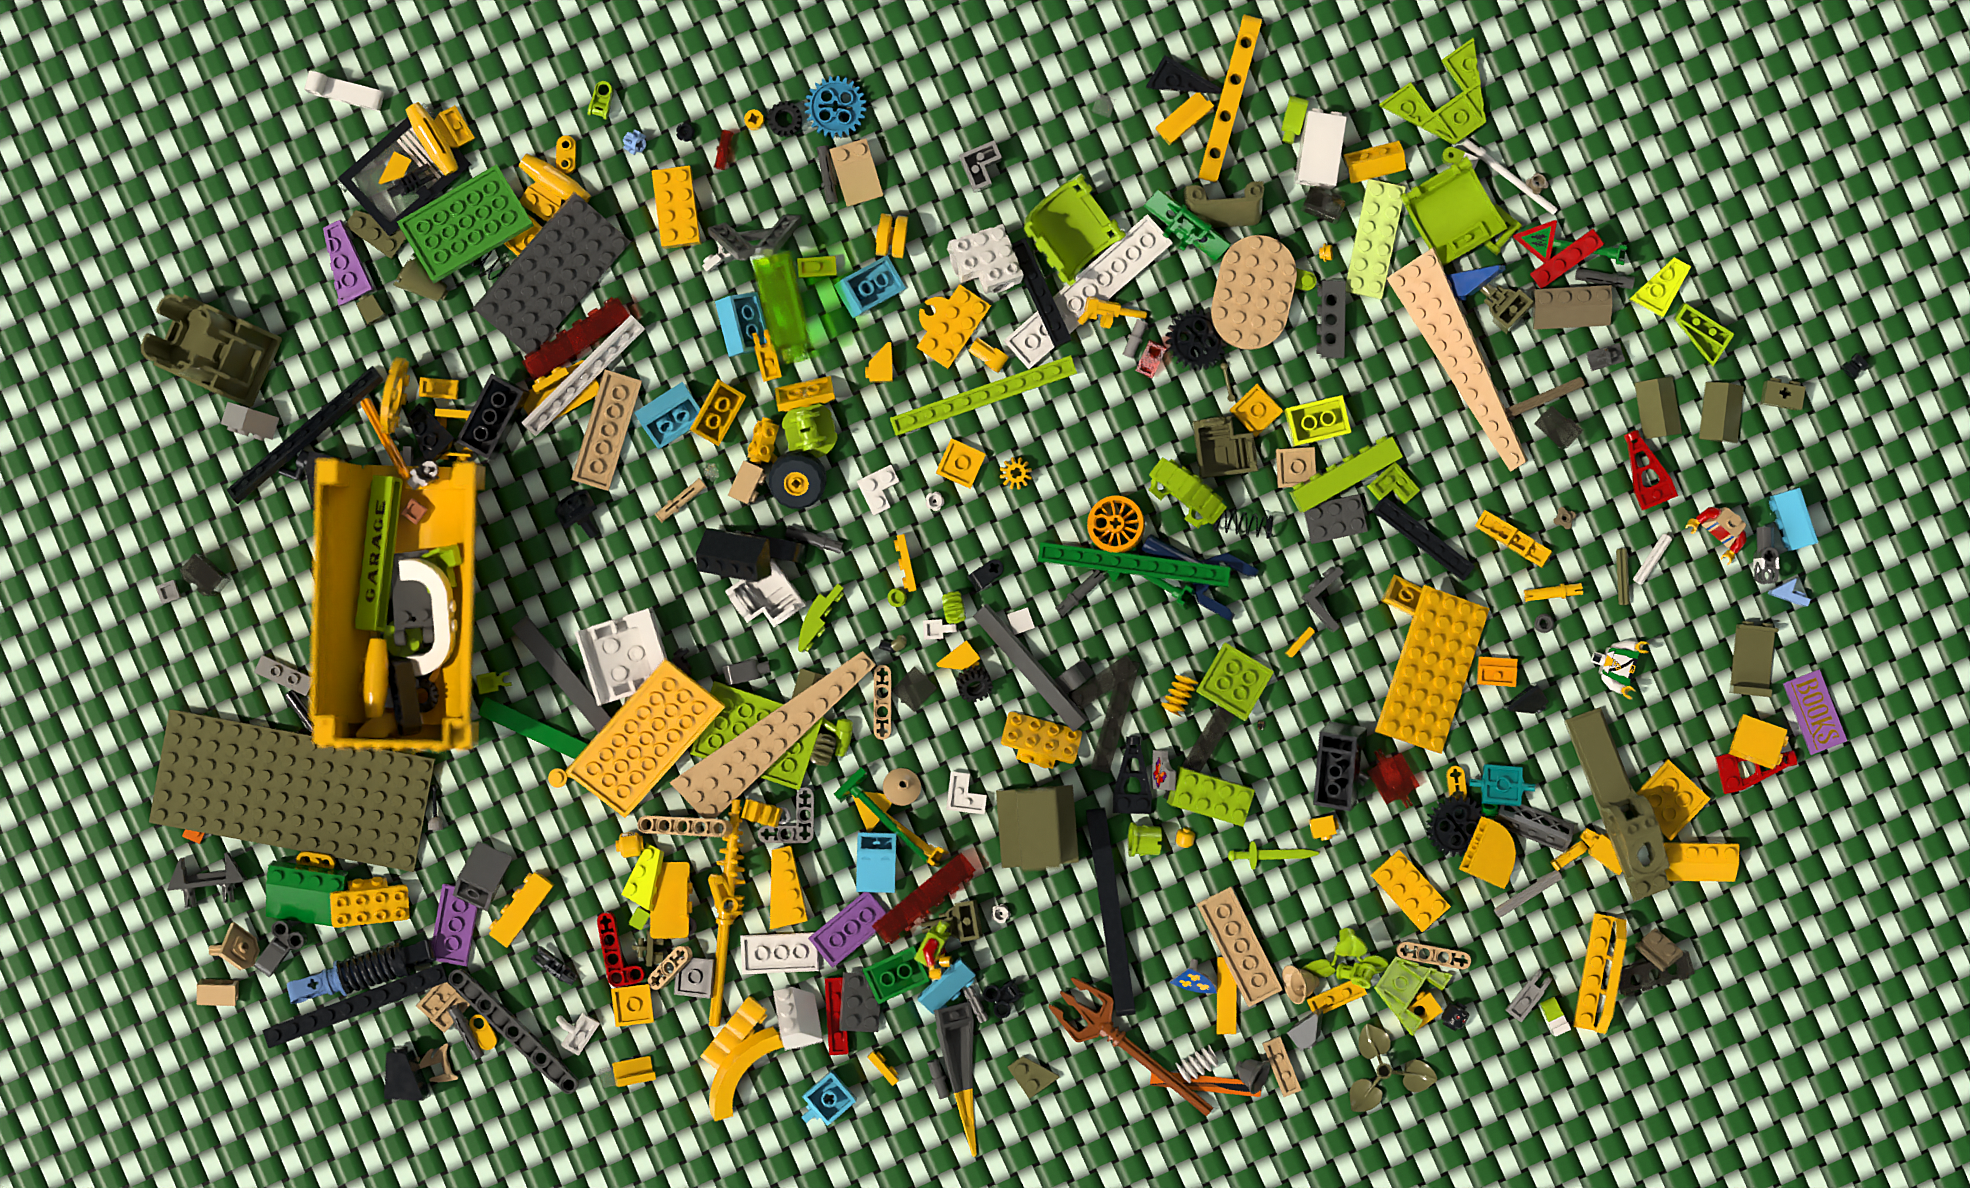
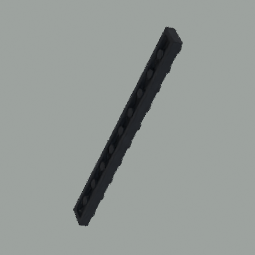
M373 366L370 367L227 489V492L233 501L239 504L384 381L379 372Z
M441 963L262 1031L268 1048H273L449 982L444 965Z

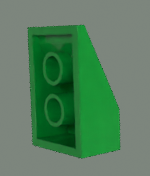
M918 943L862 969L878 1004L932 980L929 976V967L914 959L919 950Z

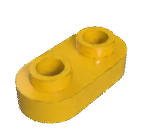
M566 135L560 137L557 141L556 168L568 175L576 167V142L572 137ZM564 142H569L568 148H563ZM564 161L569 162L567 167H562Z
M301 851L296 858V863L333 869L336 865V860L330 854ZM304 857H309L310 861H306ZM327 859L329 864H325L323 860Z

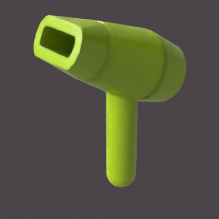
M823 718L821 725L835 734V755L847 756L853 733V722L849 719H839L837 724L834 725Z

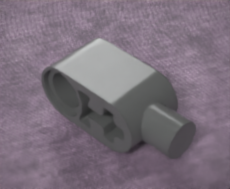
M758 659L723 667L727 686L762 678L761 674L771 672L769 662L759 663Z

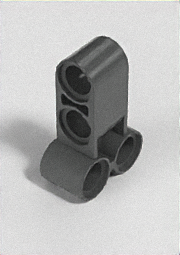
M281 919L272 925L271 932L275 937L254 964L255 968L269 978L291 949L297 950L307 943L306 933L300 930L292 932V924L289 920ZM279 924H283L285 926V933H280L278 931ZM294 935H298L301 938L300 945L294 943Z

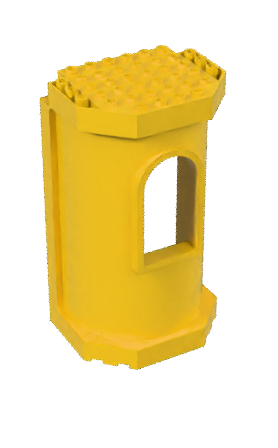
M317 459L310 720H314L313 743H319L318 747H354L355 749L373 747L374 749L394 748L395 750H406L414 748L413 750L433 749L437 751L454 748L464 751L473 749V746L478 745L479 722H471L477 490H485V467L476 463H455V467H439L437 475L440 478L424 487L420 486L416 490H413L407 483L410 478L403 480L394 554L422 550L430 552L439 547L458 545L462 564L453 567L457 587L452 589L453 600L456 602L454 615L458 623L456 643L453 653L447 662L432 671L428 678L438 688L439 698L433 709L420 713L421 733L400 736L396 731L391 737L389 735L386 737H357L354 733L371 718L366 717L364 697H360L358 692V683L361 681L359 664L362 662V658L367 656L370 639H380V632L355 629V617L358 608L357 598L360 591L359 580L362 574L364 540L367 530L366 521L369 513L368 503L371 496L370 486L373 475L401 477L395 466L364 465V468H362L361 465L349 464L339 460ZM407 466V467H408L409 471H411L412 469H414V468H416V467H419V466ZM412 498L428 509L417 525L401 514ZM423 688L416 689L418 703L426 702L428 692ZM384 708L395 719L394 708Z

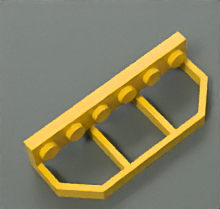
M1597 913L1593 914L1574 1016V1027L1589 1029L1602 1034L1607 1032L1613 1016L1626 946L1627 920ZM1615 921L1616 943L1613 955H1608L1607 951L1612 924ZM1606 959L1612 961L1607 989H1602L1601 983ZM1602 993L1606 997L1603 1013L1596 1027L1594 1026L1599 994Z

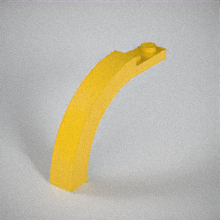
M773 1026L751 1035L738 1044L718 1068L711 1086L709 1098L710 1113L714 1121L733 1117L732 1104L734 1092L740 1078L748 1067L763 1055L784 1047L780 1031L776 1032Z

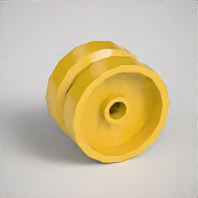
M881 213L876 234V255L886 256L889 246L892 245V256L903 259L908 217L898 216L895 227H892L893 218L891 214Z

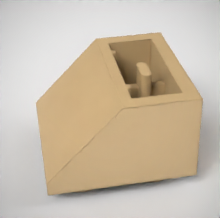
M743 460L728 496L747 505H750L751 502L755 503L759 495L757 492L758 486H763L767 477L764 474L765 470Z

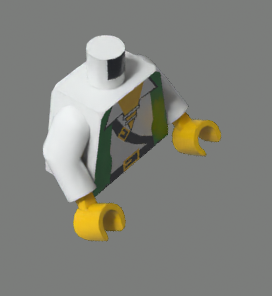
M1625 640L1613 643L1610 648H1606L1604 654L1594 651L1591 662L1600 665L1598 673L1602 675L1603 682L1610 690L1623 694L1631 700L1632 697L1628 696V692L1630 690L1636 692L1630 686L1640 652L1648 653L1649 651H1644L1642 647L1644 644H1650L1644 641Z

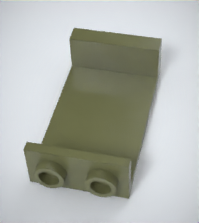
M1742 621V624H1736L1729 693L1772 697V690L1769 689L1774 636L1779 628H1773V624L1768 623L1754 626V622Z

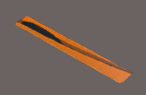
M1151 1072V1086L1169 1087ZM1170 1072L1191 1090L1254 1097L1261 1096V1090L1256 1094H1251L1249 1088L1239 1079L1198 1075V1079L1191 1076L1192 1082L1189 1083L1187 1080H1184L1181 1073Z

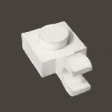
M720 245L718 254L714 256L711 254L704 259L703 262L705 264L702 267L709 273L721 264L724 259L731 257L732 254L729 252L723 253L724 247Z
M943 619L924 620V640L944 639L943 633L957 632V624L943 625Z

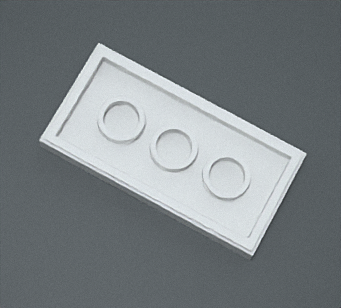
M815 932L741 935L742 974L819 971L818 950L808 939Z

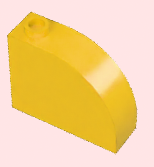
M1481 816L1459 870L1505 889L1510 881L1516 857L1514 841L1508 830L1501 824Z

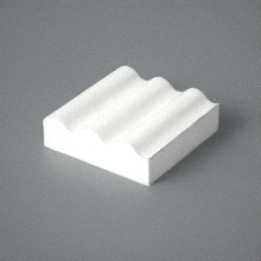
M1028 607L1007 615L1014 635L1035 628Z

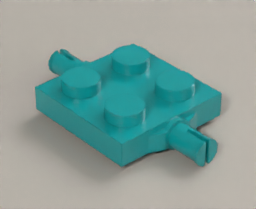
M1484 764L1482 778H1470L1469 786L1481 787L1482 803L1521 806L1523 791L1535 792L1536 784L1524 783L1522 777L1523 767Z

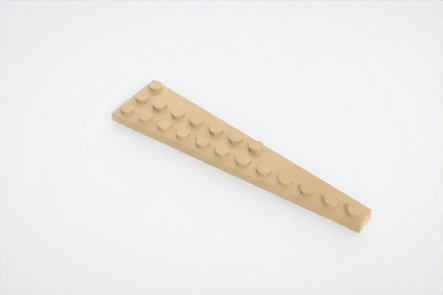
M1433 247L1386 279L1511 472L1527 462L1528 459L1518 436L1515 434L1514 427L1507 417L1504 404L1500 401L1498 391L1493 385L1490 378L1491 375L1472 331L1468 327L1465 315L1461 312L1458 299L1451 289V283L1444 273V267L1437 251Z
M863 651L669 783L704 819H715L731 804L733 799H736L876 664Z

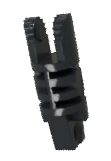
M426 163L394 181L395 185L387 189L389 196L393 198L400 194L403 197L435 179L436 176L434 174H429L421 180L418 177L419 174L430 168L429 164Z
M539 946L537 951L542 957L534 954L531 960L544 970L546 969L548 973L555 976L559 981H564L572 986L578 976L571 971L567 964L565 965L563 961L556 958L544 947Z

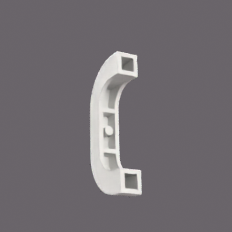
M406 558L399 561L401 580L420 581L428 587L432 595L435 631L434 646L429 653L412 654L407 657L413 664L414 676H419L441 667L453 653L458 628L454 615L456 602L453 600L451 584L445 573L438 566L424 559Z

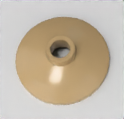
M905 768L892 770L883 781L884 795L890 802L896 805L905 806L913 803L921 791V783L918 776ZM904 782L906 787H900L899 783Z

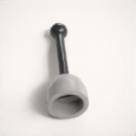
M432 784L430 789L433 793V818L428 822V830H443V822L437 817L436 791L438 786Z

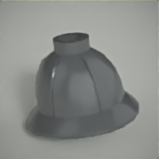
M1248 1059L1244 1062L1239 1061L1235 1066V1071L1238 1072L1240 1080L1249 1088L1251 1094L1259 1092L1268 1077L1270 1061L1260 1062L1253 1059Z

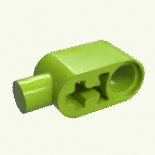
M1290 95L1281 131H1284L1283 142L1293 144L1295 135H1300L1309 100Z

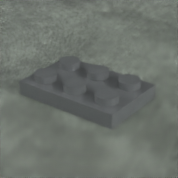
M1359 494L1322 502L1304 512L1311 544L1368 532Z
M843 972L839 1030L878 1032L880 1004L877 1003L864 973Z

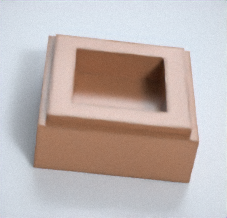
M412 498L401 514L417 525L428 509Z

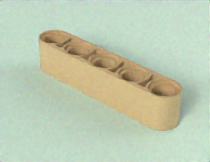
M643 816L638 820L637 824L638 829L642 833L728 837L733 830L732 824L729 821L721 819ZM649 820L652 824L650 829L647 828V822ZM666 821H668L670 825L668 830H666L664 826ZM684 822L688 826L686 831L682 828ZM702 823H705L706 826L704 832L700 829ZM721 823L724 826V830L722 833H720L718 829Z

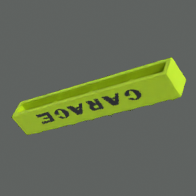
M373 475L370 486L371 496L368 503L369 513L366 521L367 530L364 540L362 574L359 580L360 591L357 598L358 608L355 617V629L385 632L403 483L401 478Z

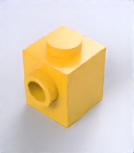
M1333 815L1309 819L1312 838L1321 837V840H1328L1333 838L1332 835L1337 834L1336 830L1339 829L1337 818H1333Z

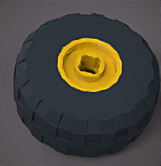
M802 450L786 452L778 457L771 467L768 482L771 494L780 504L787 508L804 509L810 507L821 498L825 490L827 481L826 470L821 461L809 452Z

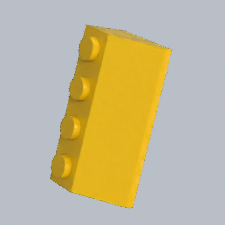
M1663 842L1670 868L1664 870L1668 881L1735 882L1739 866V844Z

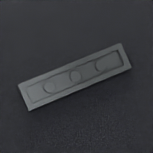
M1523 804L1521 806H1509L1515 812L1504 810L1505 805H1500L1499 812L1494 821L1504 826L1509 832L1561 852H1565L1571 843L1574 824ZM1523 813L1530 814L1533 819L1525 818ZM1540 820L1548 821L1550 826L1543 825ZM1558 827L1569 829L1568 834L1561 832Z

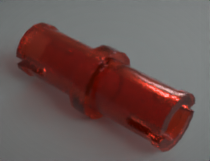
M722 130L719 146L716 147L717 155L714 164L716 169H726L734 135L731 131Z

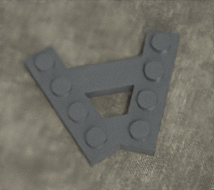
M783 215L772 228L736 232L724 222L708 227V233L737 260H747L754 255L772 257L799 227L802 220L801 215ZM762 239L758 245H751L748 242Z

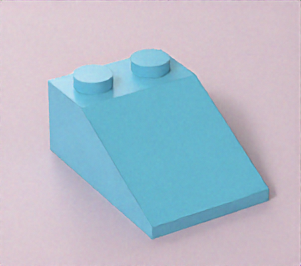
M888 255L843 278L834 285L852 318L859 316L906 289Z

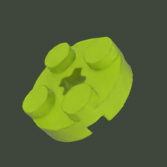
M394 621L386 627L383 639L386 640L387 650L392 655L408 657L418 651L423 641L421 628L406 629V635H408L407 645L396 646Z

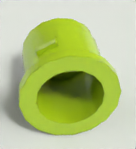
M1131 822L1127 843L1129 857H1134L1135 854L1140 856L1159 855L1161 844H1158V841H1162L1161 828L1144 824L1137 826L1136 823Z

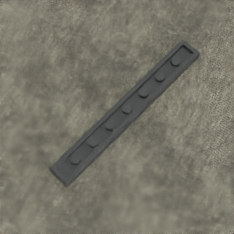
M988 604L984 605L973 616L974 619L1073 732L1077 730L1088 718Z

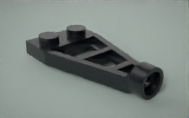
M1126 736L1127 745L1113 792V813L1151 814L1152 794L1141 749V737ZM1130 745H1137V747L1131 748ZM1130 758L1138 759V773L1127 772V763ZM1129 777L1139 779L1141 785V792L1139 794H1126L1124 792L1125 781Z

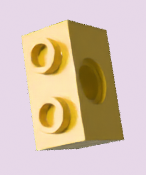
M1429 991L1418 993L1414 997L1415 1000L1407 1007L1409 1011L1414 1013L1415 1007L1423 1006L1424 1011L1418 1016L1423 1021L1418 1029L1443 1012Z

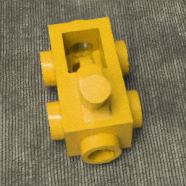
M763 417L762 421H758L754 426V436L748 446L747 457L750 458V462L761 465V462L769 463V460L774 464L778 457L773 454L779 426L773 424L774 420Z

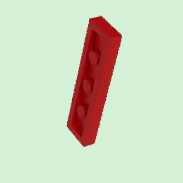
M1592 228L1532 271L1530 275L1540 289H1542L1603 246L1604 242L1594 228Z
M843 977L825 978L829 1056L849 1054L847 1031L839 1030Z

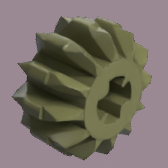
M818 734L810 757L811 762L819 766L829 765L836 739L828 734Z

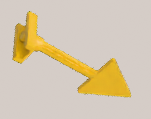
M864 792L911 842L924 851V854L929 857L927 862L934 867H939L940 864L936 860L939 861L943 855L941 853L948 855L949 851L940 846L935 848L931 844L928 845L890 816L887 810L893 803L884 794ZM853 796L868 833H871L880 819L859 798L856 799Z

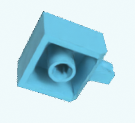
M831 1070L803 1094L802 1097L808 1103L806 1106L808 1111L801 1118L806 1123L813 1117L817 1120L821 1118L828 1126L853 1105L857 1098L836 1073ZM826 1094H828V1095H831V1094H832V1095L834 1096V1097H833V1100H834V1101H833V1102H832L831 1100L826 1101V1100H825L826 1097H827Z

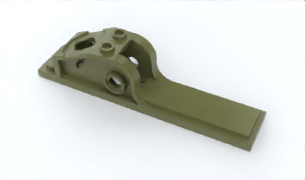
M1601 707L1565 720L1564 723L1633 900L1637 901L1671 888L1664 871L1670 868L1657 819L1646 797L1637 795L1633 790ZM1627 804L1635 817L1626 821L1622 811L1619 809V807ZM1643 844L1647 848L1650 864L1646 867L1638 859V852Z

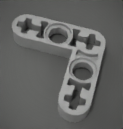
M803 787L797 792L796 825H778V840H774L775 836H769L768 839H765V836L761 835V832H764L766 828L769 832H775V827L765 825L759 829L758 838L765 843L810 842L814 836V792L812 789ZM804 790L807 791V794H811V798H807V804L811 803V808L807 806L799 807V803L804 804V799L800 798V794H803ZM805 809L811 813L810 819L806 821L800 818V812ZM799 822L803 824L811 823V827L807 826V832L811 834L807 837V840L800 836V833L803 832V826L800 827ZM783 829L791 831V837L787 840L783 839L780 835Z

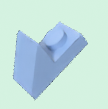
M1793 578L1768 591V594L1803 607L1808 606L1810 599L1805 597V593L1799 591L1792 593L1797 578Z

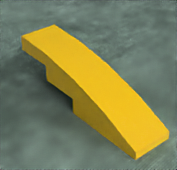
M1484 510L1475 524L1476 528L1542 569L1553 553L1534 539L1520 532L1517 528Z

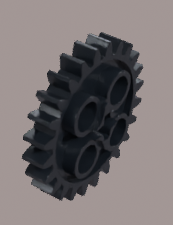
M1193 309L1191 314L1188 310L1184 312V316L1181 313L1178 314V320L1174 318L1171 321L1173 325L1168 326L1171 332L1165 334V336L1170 338L1165 344L1171 345L1167 349V351H1173L1171 358H1178L1176 364L1183 362L1182 368L1189 365L1190 371L1195 366L1197 371H1200L1202 366L1205 370L1209 368V365L1213 367L1216 364L1215 361L1219 362L1221 360L1219 355L1225 354V351L1221 348L1227 347V344L1223 343L1224 340L1216 331L1210 318V312L1203 315V309H1201L1197 314L1196 310ZM1195 323L1202 326V331H1198L1195 328ZM1180 333L1186 335L1187 341L1180 339ZM1206 339H1210L1213 342V347L1206 344ZM1190 350H1196L1198 357L1192 356Z
M1451 795L1450 800L1443 797V804L1437 801L1438 808L1431 807L1434 813L1427 814L1431 820L1425 821L1430 826L1425 831L1431 833L1427 838L1433 840L1431 845L1433 847L1437 846V851L1443 850L1444 855H1447L1450 851L1452 857L1457 852L1462 857L1463 851L1466 852L1481 816L1484 817L1486 813L1480 812L1482 807L1480 805L1476 806L1477 802L1475 800L1470 802L1468 796L1463 800L1461 795H1458L1457 799ZM1461 808V815L1455 817V811ZM1446 813H1449L1452 819L1458 823L1459 828L1467 836L1466 839L1455 829V825L1448 819ZM1446 820V827L1440 829V823ZM1473 823V828L1470 831H1466V826ZM1458 835V840L1455 843H1451V838Z

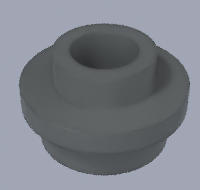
M1540 614L1536 617L1534 626L1537 631L1547 633L1552 630L1554 621L1550 615ZM1542 620H1546V627L1541 626Z

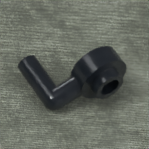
M306 450L300 452L295 472L281 467L278 474L296 481L301 480L306 467L304 460L309 452Z

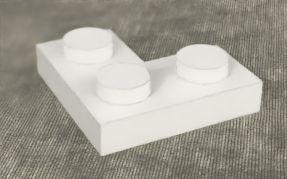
M892 465L857 481L873 516L891 508L882 490L899 483Z
M951 771L946 810L984 814L987 795L968 793L970 774Z

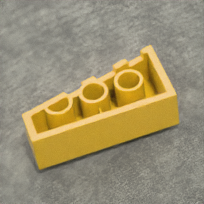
M792 845L772 849L770 930L809 920Z

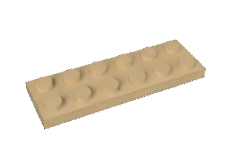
M604 370L571 480L609 491L642 381Z
M1228 887L1196 903L1247 1006L1250 1007L1282 991L1283 989L1232 888Z

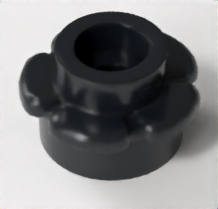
M689 123L680 124L676 128V136L681 141L688 142L695 135V130Z

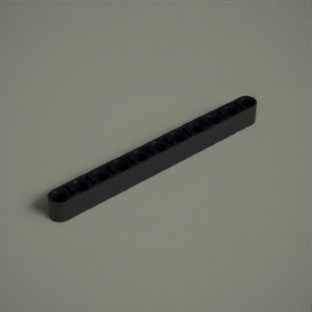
M1105 807L1086 810L1116 1016L1134 1015L1136 1011Z

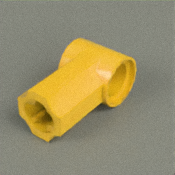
M978 337L968 350L997 373L1000 372L1009 359L1005 353L991 347Z

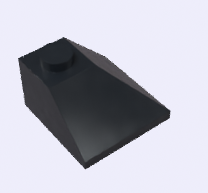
M1530 684L1502 708L1505 711L1531 714L1536 712L1539 714L1547 708L1545 704L1549 701L1538 684Z

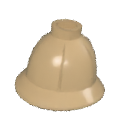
M1292 965L1284 967L1282 981L1285 991L1293 1003L1301 1004L1319 986V978L1307 970L1297 969Z

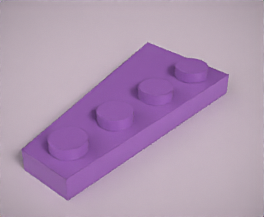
M338 220L324 227L327 251L331 260L330 266L335 280L334 286L338 295V306H342L374 290L343 221Z

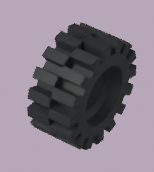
M780 101L778 104H774L767 116L770 129L780 137L793 136L802 126L801 112L792 102ZM788 112L791 114L792 123L789 126H781L778 123L777 119L781 113Z
M969 666V670L965 668L963 673L960 672L958 674L959 677L956 678V685L963 700L967 699V702H971V699H973L974 703L977 702V699L982 701L983 696L987 698L988 693L991 694V689H993L992 681L988 671L983 667L979 669V666H975V669H973L972 666ZM971 682H981L978 686L968 687Z
M415 679L416 689L423 688L428 692L427 701L419 703L420 713L428 712L438 702V688L428 679Z

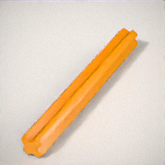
M369 398L363 399L360 404L399 476L401 479L407 480L411 477L408 467L390 434L381 432V427L384 426L380 424V416Z

